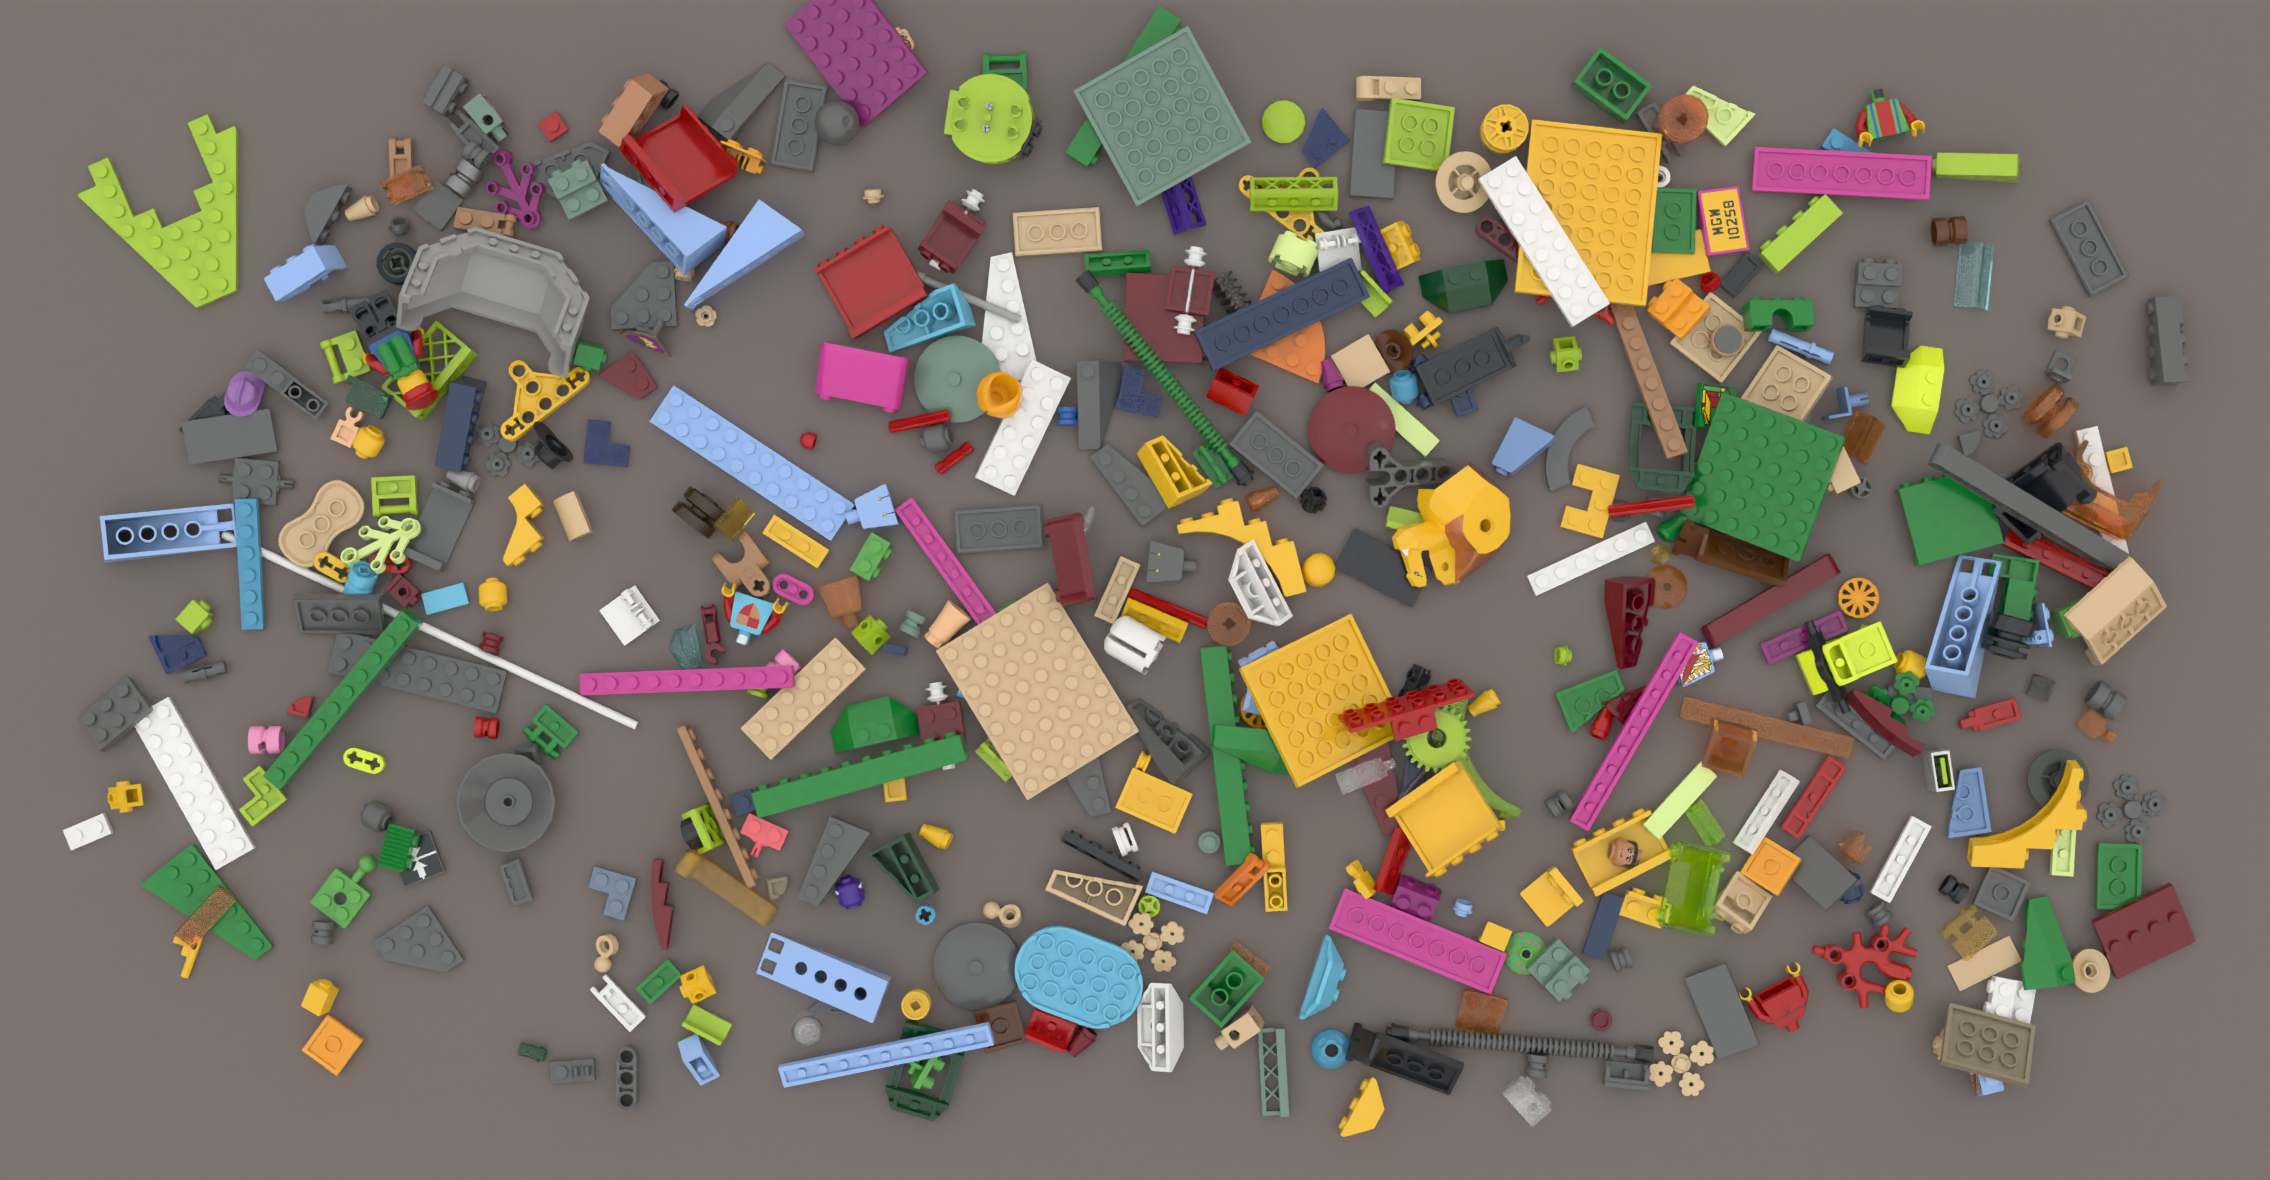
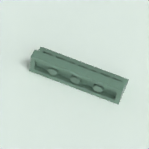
M1265 1027L1258 1033L1262 1116L1280 1115V1117H1289L1284 1027ZM1275 1032L1276 1041L1268 1047L1263 1042L1262 1033ZM1275 1045H1276V1053L1272 1050ZM1263 1046L1268 1049L1264 1054ZM1269 1052L1277 1057V1063L1271 1069L1264 1064V1058ZM1264 1067L1269 1071L1266 1075L1264 1074ZM1276 1067H1277V1075L1273 1072ZM1270 1074L1278 1079V1085L1272 1091L1265 1085V1080ZM1265 1089L1270 1093L1267 1097ZM1277 1089H1278L1279 1097H1278L1276 1094H1274ZM1271 1096H1274L1279 1101V1110L1266 1111V1102Z

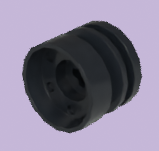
M1992 611L1988 626L1997 631L1996 634L1985 633L1984 637L1994 641L1993 644L1983 642L1981 648L2000 657L2012 660H2027L2028 654L2020 652L2019 648L2030 649V645L2022 642V637L2033 638L2037 623Z

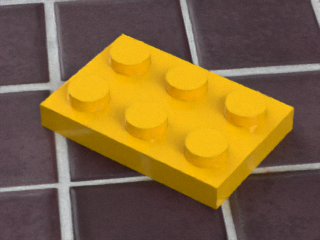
M1132 768L1115 808L1175 834L1193 794Z

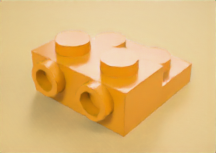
M1675 278L1673 282L1669 280L1664 284L1662 288L1664 292L1659 297L1654 296L1649 301L1647 311L1653 319L1683 341L1711 310V307L1694 294L1692 289Z

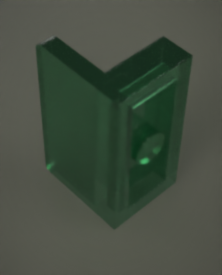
M349 375L345 383L352 385V388L346 398V402L383 419L394 396Z

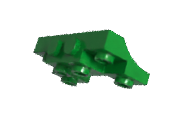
M1991 553L1990 560L2002 562L1999 577L2004 578L1998 613L2032 621L2034 610L2031 607L2032 601L2037 597L2038 590L2035 584L2040 561ZM1989 563L1987 575H1994L1996 564ZM1989 626L1988 633L1996 634L1997 630ZM2022 637V642L2025 643L2026 637ZM1987 638V641H1989V642H1993V641H1994V640H1992V639Z

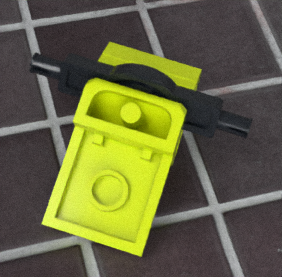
M1812 619L1804 623L1810 635L1807 637L1811 648L1795 655L1811 695L1829 690L1833 702H1838L1842 714L1851 711L1846 700L1848 693L1844 686L1845 684L1898 662L1881 621L1826 642L1822 632L1817 631Z

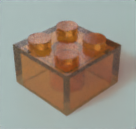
M1715 718L1702 754V767L1745 778L1757 743V729Z

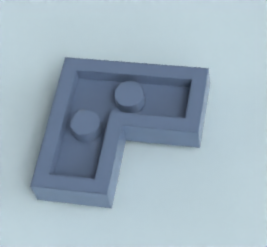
M594 866L588 888L609 893L603 915L620 920L626 919L637 878Z

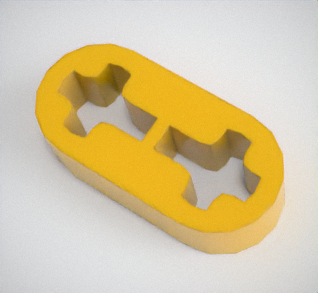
M319 551L314 555L313 564L319 571L338 582H346L348 574L347 576L342 575L338 577L339 573L334 570L335 567L340 569L347 567L346 572L349 573L350 567L346 566L341 559L327 551ZM327 556V561L332 564L331 567L323 564L322 567L319 566L320 562L318 559Z

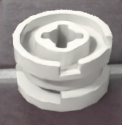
M1128 822L1124 823L1120 828L1117 826L1112 828L1122 857L1128 855L1130 851L1136 852L1139 850ZM1126 830L1129 833L1133 845L1130 844L1127 833L1125 832Z

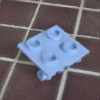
M2044 603L2032 604L2031 609L2034 610L2033 620L2037 625L2033 638H2026L2025 643L2038 644V647H2052L2051 642H2053L2054 636L2052 630L2048 627L2047 620L2050 619L2049 610L2045 607Z

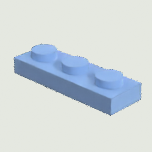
M1153 871L1145 893L1205 914L1209 910L1214 895L1213 892Z

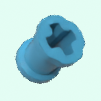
M924 904L917 909L915 914L916 920L923 925H929L936 918V910L933 906ZM922 909H925L926 912H931L929 920L925 917L921 918Z

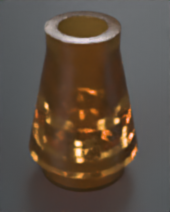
M1275 486L1249 492V495L1245 496L1246 503L1252 512H1259L1272 501L1279 498Z

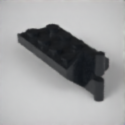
M1495 327L1415 366L1432 405L1436 406L1516 367L1512 350L1529 343L1530 336L1517 334L1506 340L1500 329Z
M1355 1023L1345 1056L1347 1061L1357 1060L1363 1062L1364 1065L1450 1095L1464 1067L1463 1062L1392 1036L1364 1029L1360 1023Z

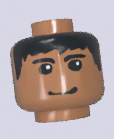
M1617 838L1609 844L1607 856L1608 859H1611V863L1614 866L1632 868L1636 862L1640 861L1642 852L1641 849H1638L1636 841Z

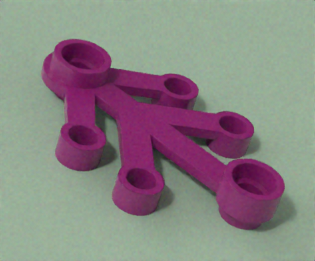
M498 150L494 154V162L498 167L502 168L511 189L501 186L497 181H491L486 184V191L491 195L499 194L517 201L521 209L510 206L507 201H499L495 205V210L500 214L515 215L520 219L525 228L534 229L539 226L542 219L538 207L541 196L545 192V186L541 182L533 183L530 186V192L533 195L529 204L526 196L532 175L536 172L535 165L531 162L522 164L521 173L523 176L519 184L511 167L513 162L512 153L509 150ZM500 155L504 158L503 162H500ZM527 165L531 169L529 173L526 171ZM492 184L495 185V191L491 189ZM537 185L540 187L539 193L535 189ZM501 204L505 206L504 211H502L500 208ZM528 214L532 217L531 222L528 220Z

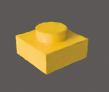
M2127 447L2104 453L2109 474L2133 468Z

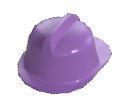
M242 371L234 375L229 382L224 397L226 410L237 417H246L255 412L264 391V381L250 371Z

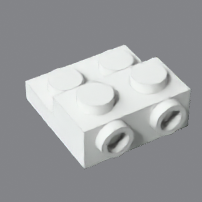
M1992 976L1991 980L1987 983L1986 991L1989 994L1988 1000L1984 1002L1983 1011L2030 1024L2036 989L2024 990L2023 981Z

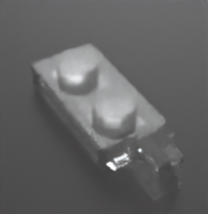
M1380 757L1334 775L1341 793L1344 795L1388 776L1387 770L1397 766L1393 758L1382 762Z

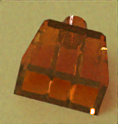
M858 575L817 587L833 619L842 617L846 629L858 626L855 613L864 611Z

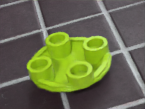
M1287 100L1277 101L1269 105L1264 111L1262 118L1263 131L1271 140L1278 143L1290 144L1302 134L1305 126V117L1301 108Z

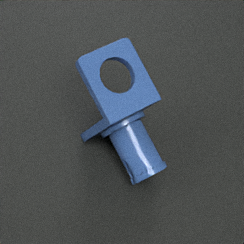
M1847 386L1836 389L1840 414L1823 417L1821 421L1851 416V408L1869 405V399L1860 400L1867 398L1868 394L1863 392L1849 395Z

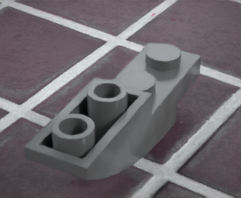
M259 349L244 366L315 420L329 404L312 388Z

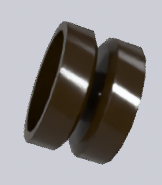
M689 486L683 495L692 506L690 507L686 503L678 501L671 510L699 533L710 539L716 532V528L708 521V518L722 524L728 514L709 496Z

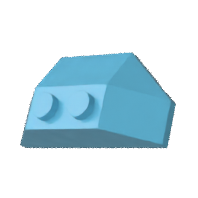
M1325 933L1298 1014L1299 1019L1304 1020L1331 1006L1332 1001L1336 1002L1340 989H1337L1339 980L1343 981L1346 968H1343L1344 963L1329 934Z

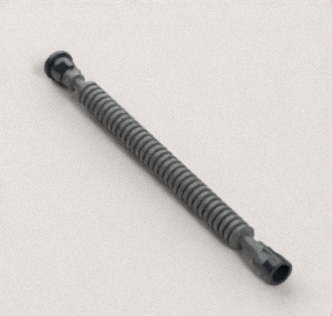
M1391 1023V1027L1386 1028V1035L1407 1043L1417 1042V1040L1429 1041L1430 1046H1433L1435 1041V1046H1439L1440 1042V1046L1444 1047L1446 1042V1047H1450V1043L1452 1047H1456L1457 1043V1048H1461L1462 1044L1463 1048H1467L1468 1044L1469 1049H1472L1474 1045V1049H1478L1479 1046L1480 1050H1483L1485 1045V1050H1489L1491 1046L1492 1051H1495V1047L1497 1051H1500L1502 1047L1504 1052H1506V1049H1508V1052H1512V1048L1513 1052H1517L1519 1048V1053H1523V1050L1525 1053H1529L1530 1049L1531 1054H1534L1536 1050V1054H1540L1541 1051V1054L1545 1055L1547 1050V1055L1552 1053L1554 1056L1557 1055V1051L1558 1056H1562L1564 1052L1566 1057H1568V1054L1570 1057H1573L1575 1053V1057L1581 1056V1058H1585L1586 1055V1058H1591L1592 1054V1059H1596V1057L1602 1059L1603 1055L1604 1060L1608 1058L1613 1060L1614 1056L1625 1057V1059L1642 1063H1652L1654 1055L1653 1046L1649 1045L1619 1048L1614 1047L1612 1042L1610 1044L1604 1042L1603 1045V1042L1599 1041L1597 1046V1041H1593V1043L1587 1041L1586 1045L1585 1040H1582V1042L1576 1040L1575 1043V1040L1571 1039L1569 1043V1039L1564 1041L1560 1038L1558 1043V1038H1554L1552 1042L1550 1037H1548V1040L1546 1037H1543L1541 1041V1037L1537 1036L1535 1039V1036H1531L1530 1040V1036H1526L1524 1040V1035H1520V1038L1518 1035H1514L1513 1039L1512 1034H1509L1508 1038L1507 1034H1503L1502 1038L1500 1033L1497 1034L1496 1038V1033H1492L1490 1036V1033L1487 1032L1485 1037L1484 1032H1481L1479 1036V1032H1475L1474 1035L1473 1031H1470L1468 1035V1031H1464L1462 1035V1030H1458V1034L1457 1030H1453L1451 1034V1029H1447L1445 1034V1029H1441L1440 1033L1438 1028H1436L1435 1033L1434 1028H1430V1032H1421L1418 1029H1411L1409 1026L1395 1025V1023Z

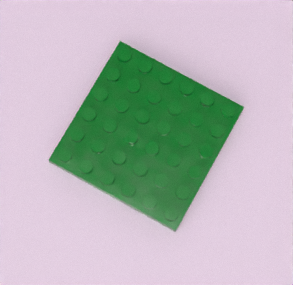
M1722 392L1694 470L1695 477L1691 480L1686 496H1694L1695 507L1681 509L1679 513L1682 512L1687 519L1801 562L1846 437Z

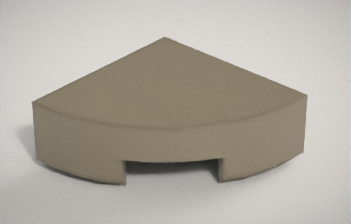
M789 875L767 879L770 901L779 898L786 891L789 884Z

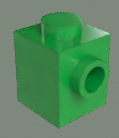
M579 339L573 364L581 366L580 368L585 371L599 370L600 364H605L607 352H604L603 344Z

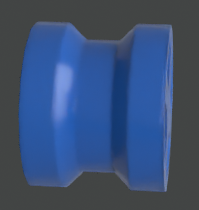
M1057 407V413L1059 414L1058 426L1078 425V420L1076 419L1078 407Z

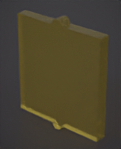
M737 496L729 507L724 510V513L715 522V525L733 541L755 513Z

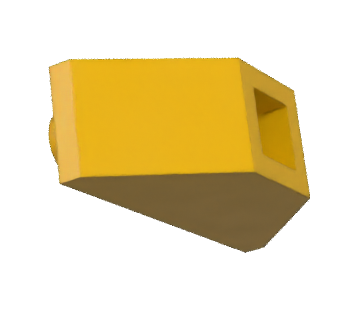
M1370 1075L1369 1079L1365 1078L1359 1088L1362 1090L1359 1097H1354L1349 1105L1351 1111L1348 1117L1344 1116L1338 1125V1128H1340L1339 1133L1343 1137L1374 1129L1385 1110L1376 1078Z

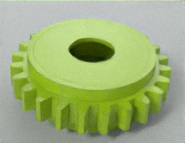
M1445 705L1442 709H1439V707L1434 709L1437 727L1445 736V740L1440 747L1434 748L1429 745L1427 741L1429 732L1404 739L1406 743L1402 744V747L1408 748L1405 756L1412 755L1410 762L1417 761V768L1424 765L1426 772L1431 767L1433 772L1437 773L1438 768L1443 770L1453 762H1460V756H1467L1463 751L1464 749H1470L1466 745V741L1471 740L1470 737H1466V733L1470 732V729H1464L1467 721L1459 720L1462 716L1461 713L1454 715L1455 708L1447 711V705Z

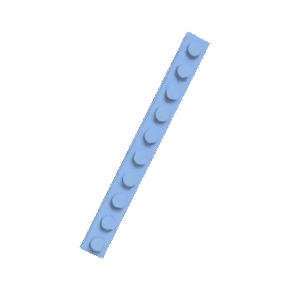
M986 1022L780 1064L778 1070L785 1088L993 1046L995 1041L990 1023Z

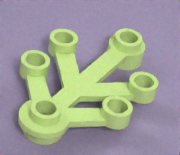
M382 516L378 520L379 527L384 531H388L391 528L397 531L389 534L373 530L369 526H362L358 531L359 536L365 541L370 539L377 541L357 551L352 547L346 548L342 551L340 558L346 566L350 567L352 563L359 562L361 558L379 550L370 567L376 574L384 572L386 568L384 561L393 543L399 540L398 545L390 553V558L395 564H400L405 560L403 552L409 540L415 538L420 533V523L412 518H406L400 522L392 520L388 516Z

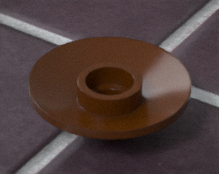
M1388 329L1376 337L1374 344L1390 372L1404 370L1410 365L1413 359V346L1403 332Z

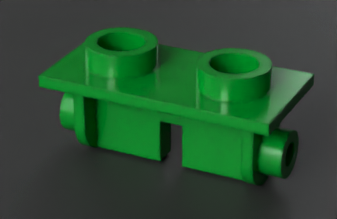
M1206 443L1192 452V454L1217 489L1232 479L1233 475L1220 455L1213 452L1215 448H1210L1212 443L1210 445Z

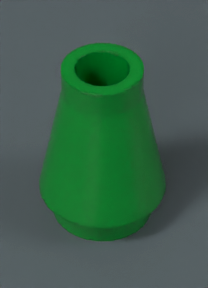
M1682 512L1678 513L1676 516L1658 524L1656 533L1665 543L1673 541L1688 519Z

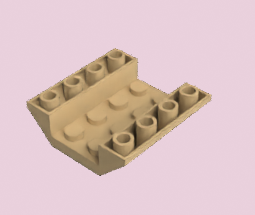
M2129 556L2076 605L2071 607L2064 616L2070 627L2083 636L2089 647L2085 653L2091 664L2099 666L2103 665L2162 612L2167 605L2154 581Z

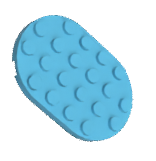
M1050 926L1040 929L1024 941L1016 956L1015 979L1023 997L1034 1007L1079 1025L1094 1029L1109 1028L1126 1020L1135 1011L1140 1002L1143 991V979L1134 957L1117 944L1075 928Z

